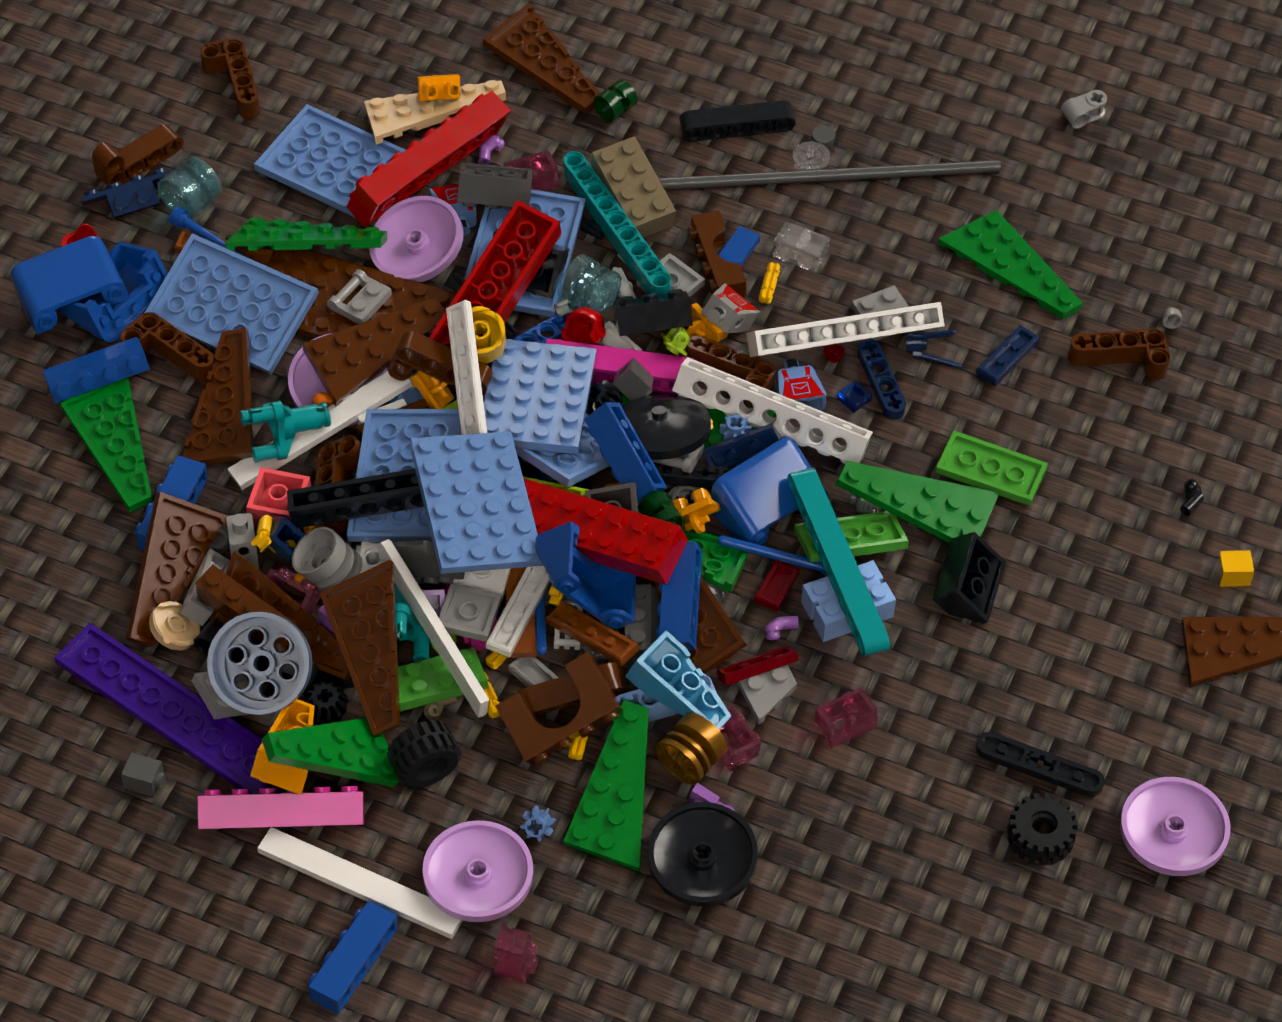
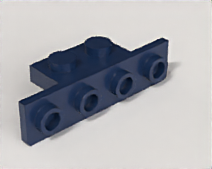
M161 168L153 171L152 176L144 178L143 175L131 178L130 182L121 185L120 182L108 185L106 190L98 192V189L87 191L81 198V205L85 206L107 199L113 219L157 206L160 202L153 184L172 179L174 171L173 169L166 171V168Z

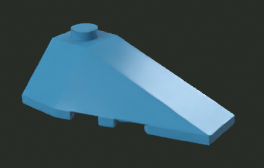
M666 630L637 659L625 677L643 693L682 716L691 712L699 714L712 722L720 730L730 719L731 714L715 690L708 687L703 679V672L700 668L696 669L690 660L691 654L687 648Z

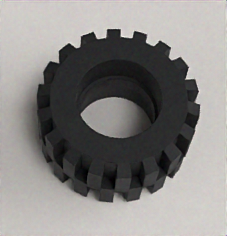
M429 720L413 725L395 737L388 747L387 757L403 786L414 789L432 785L449 775L458 766L462 758V752L446 723L440 720Z

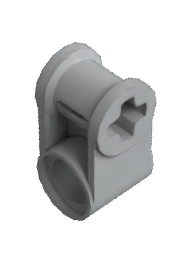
M1091 90L1086 94L1068 99L1060 109L1074 129H1078L1104 117V105L1107 103V95L1101 90Z

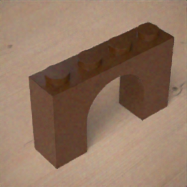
M589 652L565 664L580 694L579 711L569 724L554 729L543 727L537 721L525 697L520 693L514 694L495 706L523 758L529 764L535 763V765L543 763L549 758L548 754L557 749L558 751L565 750L573 744L572 740L579 736L582 738L589 736L595 732L597 725L603 722L604 724L613 722L619 717L618 713L623 711L593 655Z

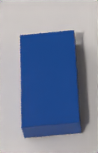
M739 226L718 256L728 262L740 263L742 267L760 242L761 235Z

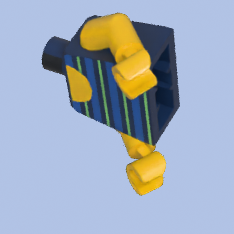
M264 515L259 520L257 532L251 540V545H257L260 552L268 548L278 557L292 562L295 547L305 534L286 517ZM299 573L293 576L294 581L297 584L299 583L302 589L311 583Z

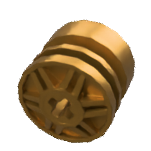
M693 712L686 713L673 727V731L668 732L664 739L655 747L656 755L664 768L681 782L689 785H696L708 773L710 766H714L728 750L727 742L719 729L705 717Z

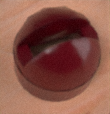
M839 343L826 345L823 349L824 356L832 363L840 361L845 353V348Z

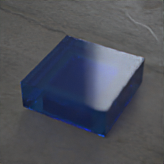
M855 380L837 393V399L855 413L872 401V394Z

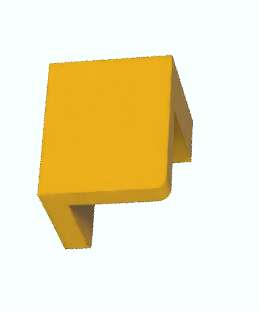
M1251 550L1221 551L1219 555L1222 568L1219 580L1220 587L1250 586L1254 574Z

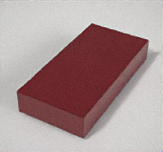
M776 560L755 595L754 603L778 612L799 576L800 569Z

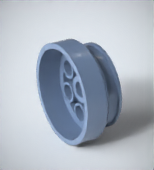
M267 612L242 614L228 621L212 640L207 657L208 676L217 695L235 710L254 715L275 713L293 704L307 687L312 672L310 646L301 630L282 616ZM259 629L264 634V640L261 644L256 645L253 643L251 636L255 630ZM281 638H286L289 642V649L285 653H281L277 649V642ZM239 647L244 652V658L241 662L236 663L232 659V652L235 648ZM261 656H266L269 659V667L265 671H261L257 667V660ZM286 664H291L295 669V674L291 679H286L282 674V669ZM241 674H246L250 680L248 687L245 689H241L237 684V679ZM267 682H271L275 687V692L271 697H266L262 691L263 685Z

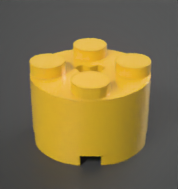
M483 306L473 307L472 315L478 361L487 364L501 357L504 353L506 346L505 325L498 313L496 314Z

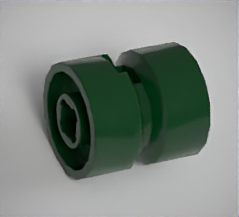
M620 79L608 87V90L606 89L595 96L593 102L598 114L607 122H612L621 116L623 112L635 106L638 98L633 87L627 81Z
M654 491L644 497L639 504L640 514L680 525L681 528L684 525L683 516L665 491Z

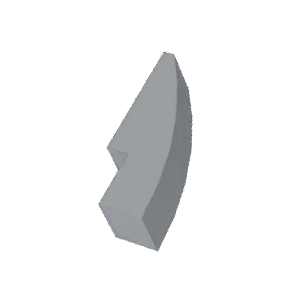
M211 548L205 555L192 581L180 614L200 626H203L213 614L214 609L197 597L195 582L212 564L225 574L230 564L229 559Z

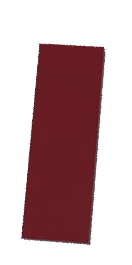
M784 646L717 669L716 673L718 680L725 685H730L799 661L795 650Z

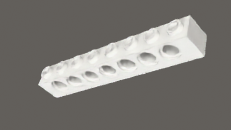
M941 302L757 330L748 332L746 335L750 357L933 329L945 325Z
M689 357L681 364L672 390L678 393L679 396L701 402V405L708 409L716 408L721 410L728 417L738 414L743 418H748V424L756 428L773 423L780 437H790L797 445L815 448L818 453L837 457L844 464L847 461L856 463L862 461L873 433L865 428ZM697 381L704 382L707 390L701 389ZM720 391L728 392L730 399L723 398ZM743 400H749L754 408L746 407ZM766 410H773L776 413L777 417H770L767 414ZM789 419H796L800 427H794ZM813 428L820 429L823 432V436L815 435ZM836 438H843L847 445H839Z

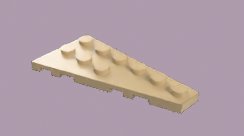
M490 80L486 83L465 84L461 86L460 99L418 101L417 92L408 95L397 94L394 97L373 98L364 101V106L377 145L383 143V138L391 135L394 138L403 136L402 132L408 129L418 131L441 123L449 115L457 113L463 106L467 105L469 107L472 105V102L480 94L485 96L493 90L502 101H505L506 91L501 80Z

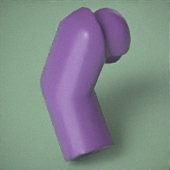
M493 135L481 144L478 163L489 165L491 151L493 149L500 151L504 147V140L497 135Z

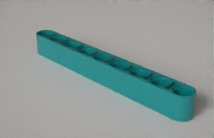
M577 151L565 154L563 165L566 181L578 197L586 198V209L596 223L600 225L608 240L646 293L668 294V291L672 290L670 274L584 155Z
M815 468L789 473L788 483L791 493L861 655L865 657L890 650L887 631Z

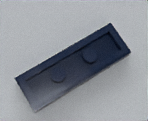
M1020 325L977 368L976 374L997 386L1039 343L1040 337Z
M770 423L703 449V454L709 466L729 468L745 462L781 438L774 424Z

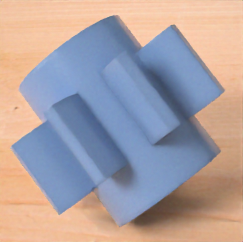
M736 414L725 417V423L720 424V433L724 434L723 441L751 431L752 427L748 426V418H743Z
M535 805L532 813L526 811L522 815L527 821L523 822L520 828L525 829L527 833L526 838L537 837V840L541 841L544 834L551 835L554 830L550 826L556 819L550 817L548 813L549 808L542 810Z

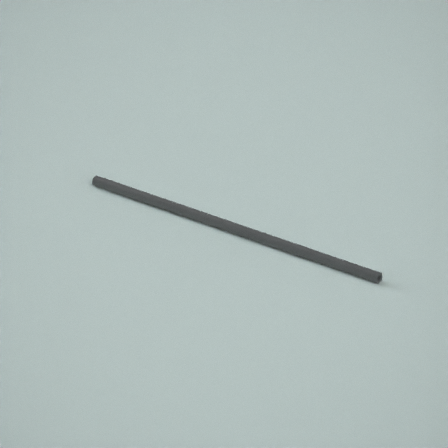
M1000 160L658 179L664 190L990 173L1000 172L1001 163Z

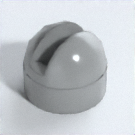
M1174 307L1167 308L1162 315L1163 325L1169 329L1178 328L1182 324L1181 312Z

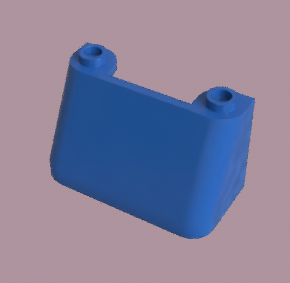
M88 236L18 263L11 270V279L21 308L37 335L52 329L56 325L58 319L55 309L101 292L105 301L110 304L130 299L106 246L101 238L97 236Z
M119 242L109 251L130 299L110 304L105 301L101 292L60 307L57 310L98 339L105 342H114L128 325L145 313L168 274L156 250Z
M784 437L728 471L713 484L711 498L719 503L721 509L713 513V515L736 539L763 545L768 539L769 527L798 509L789 487L788 474L812 468L798 445L790 437ZM823 486V488H824V490H825V492H826V495H827V497H828V492H827V490L825 489V487Z
M572 521L543 532L536 537V552L553 586L558 591L612 629H620L623 626L634 623L636 575L604 565L599 566L576 549L580 527Z

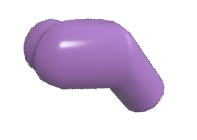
M784 616L773 619L765 626L766 638L768 640H777L780 638L779 630L798 629V616Z

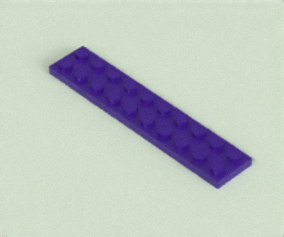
M89 623L54 657L57 665L238 789H248V794H259V788H271L272 784L263 783L259 779L250 776L257 750L262 743L260 737L230 717L214 720L202 698L93 624Z

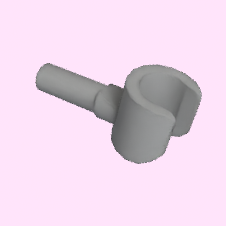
M560 299L558 303L554 304L555 311L559 317L572 312L567 305L568 299Z

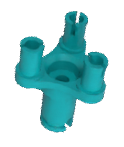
M281 401L261 404V407L240 410L242 426L261 422L268 423L274 439L272 444L252 447L254 462L258 463L259 461L275 458L277 460L287 459L295 433L320 429L322 426L330 427L331 418L329 410L325 411L327 408L326 402H321L320 405L312 404L290 409L289 406H284Z
M394 582L397 639H400V641H413L414 662L430 659L429 649L431 640Z

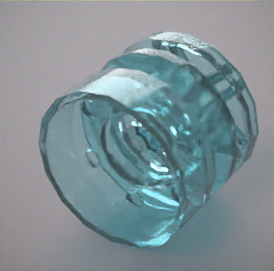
M189 156L184 159L182 163L176 166L175 170L168 172L157 184L159 194L171 211L176 207H182L189 212L191 219L203 211L205 206L210 205L213 200L220 197L222 193V185L216 173L205 161L195 156Z
M581 254L565 270L558 286V296L561 300L568 299V304L572 306H578V308L590 307L604 315L619 293L621 276L619 273L611 271L607 266L601 267L598 261L588 255Z

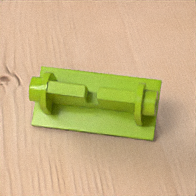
M684 327L672 328L667 335L663 332L660 333L664 339L663 343L666 345V349L677 356L680 353L685 356L688 355L685 347L689 343L690 337Z

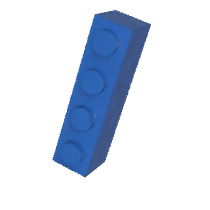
M135 337L42 371L55 403L150 370L144 350L138 338Z
M605 402L584 419L588 426L589 434L596 440L600 447L601 455L612 468L614 478L620 484L636 483L638 505L648 494L667 489L666 484L620 403Z
M177 456L174 464L169 465L166 479L163 484L160 483L158 485L156 494L162 492L195 504L208 480L206 464ZM154 501L148 504L143 522L138 523L135 530L138 547L143 550L145 549Z
M687 542L667 585L659 583L662 596L661 601L657 605L660 625L656 627V640L667 630L687 650H696L702 549L696 542Z
M368 901L363 909L359 908L354 915L353 924L348 930L345 929L341 933L338 945L334 951H329L325 956L320 971L318 973L315 972L309 979L310 1000L339 1015L398 930L397 915L371 901Z

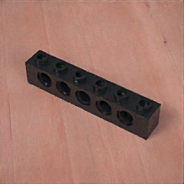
M415 469L287 491L289 514L292 523L297 528L424 507Z

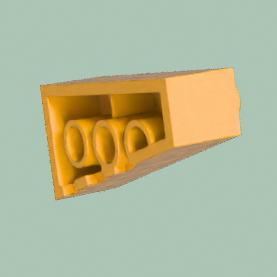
M297 699L293 704L281 710L268 733L313 726L315 706ZM262 742L257 750L250 776L259 779L263 783H270L301 795L309 770L269 762Z

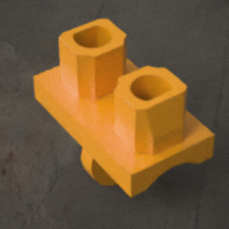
M459 74L417 77L418 101L460 99Z
M698 303L691 305L693 325L688 326L686 330L689 337L701 336L717 343L727 338L728 333L724 332L716 324L711 323L702 314L703 308Z
M419 370L409 379L412 387L420 391L431 409H443L445 405L454 399V396L447 387V383Z
M704 488L693 491L692 495L695 503L691 505L688 504L685 498H678L673 501L674 506L684 518L683 527L685 526L687 531L694 529L698 534L705 531L704 524L710 521L708 515L721 510L719 503L712 500L708 490Z

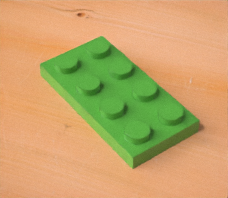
M953 431L936 466L935 473L980 489L999 492L1000 496L1031 506L1046 473L1048 463Z
M888 511L837 518L853 556L908 549V538L895 515ZM805 523L795 524L794 532L809 562H821Z
M475 648L460 650L483 689L489 688L488 680ZM440 656L398 667L400 712L464 695Z

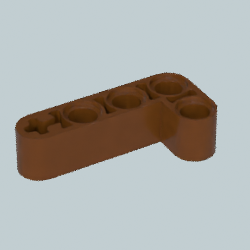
M234 38L204 44L200 49L203 71L209 74L227 71L239 115L244 119L256 118L260 113L258 92L243 42Z
M162 124L118 151L107 142H103L96 146L92 153L95 174L107 186L116 182H120L121 185L126 184L131 178L141 175L176 154L183 146V139L170 126Z
M146 312L140 315L121 332V342L137 337L144 353L152 348L197 381L208 382L206 378L214 364L213 354L156 313Z
M1150 328L1076 334L1071 339L1068 359L1076 366L1143 362L1146 375L1153 380H1160L1167 374L1170 352L1165 334L1159 329Z
M406 332L397 346L388 367L389 375L395 380L404 381L409 378L414 368L456 387L451 348L417 332ZM478 361L482 395H485L493 371L490 366Z
M701 336L690 337L689 343L685 347V351L688 354L685 357L694 358L698 362L770 391L773 390L777 370L773 363L758 357H750V354ZM743 400L746 406L754 408L749 400Z
M345 436L324 445L319 450L315 486L350 480V471L358 467L361 442L355 436ZM347 520L317 526L330 528L340 536L347 527Z
M616 662L599 665L615 697L628 692L622 666ZM570 674L518 691V693L525 697L534 716L580 703L579 691Z

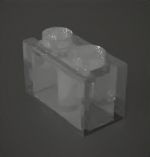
M786 221L774 240V245L777 247L773 252V257L817 273L828 254L830 237Z

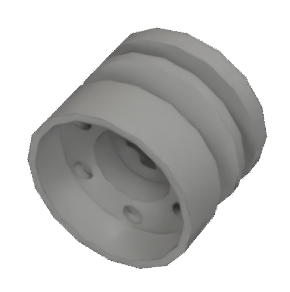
M320 527L308 532L299 541L292 556V565L302 577L310 581L319 592H322L360 574L362 558L335 531L327 527Z

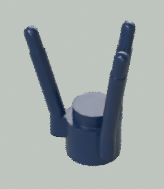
M956 330L907 333V352H913V358H923L947 366L962 368V364L922 352V350H927L928 339L949 337L955 334Z

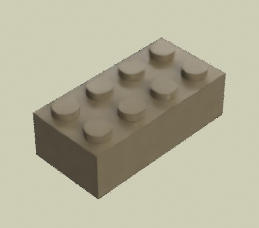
M635 136L592 152V168L643 238L675 226L676 210Z

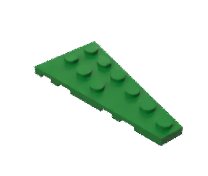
M997 210L938 239V245L942 248H950L956 252L955 255L962 260L964 258L976 264L977 269L1004 285H1012L1018 289L1019 294L1024 297L1027 295L1038 301L1039 306L1061 319L1082 310V301Z
M253 217L247 220L226 241V248L235 251L236 246H248V251H257L260 248L270 246L272 250L312 249V245L325 244L326 249H335V247L342 246L343 244H348L349 248H381L387 241V231H381L377 227L357 229L354 225L333 227V224L330 223L310 225L307 221L287 223L284 219L263 221V218Z
M127 377L61 402V410L129 513L152 503L129 378Z
M851 461L845 463L835 484L950 543L952 538L976 532L981 537L999 495V492Z
M682 527L688 542H696L702 549L701 576L703 579L731 593L750 553L719 545L717 541L719 536L704 532L698 534L695 530L687 531L685 527Z
M623 700L621 705L623 711L618 713L619 717L613 723L563 842L564 845L640 872L649 708Z
M367 718L270 732L262 738L268 761L272 763L394 787L399 782V778L387 757L388 744L384 734L378 737L373 736Z

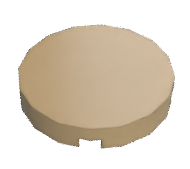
M171 601L160 603L151 613L149 619V626L153 636L169 649L179 651L189 649L201 631L200 625L180 614L182 604Z

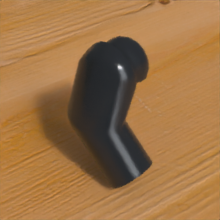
M1189 479L1184 484L1187 501L1180 507V510L1186 516H1190L1204 500L1201 487L1194 479Z

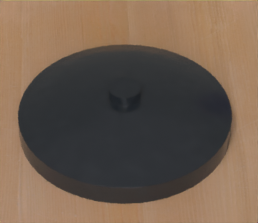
M671 394L649 395L634 399L621 406L651 460H665L687 455L700 448L708 440L711 433V419L708 411L700 403L687 397Z
M695 802L675 808L658 822L649 840L648 863L654 880L670 897L688 905L714 906L735 898L749 885L757 867L758 846L751 827L738 813L716 803Z

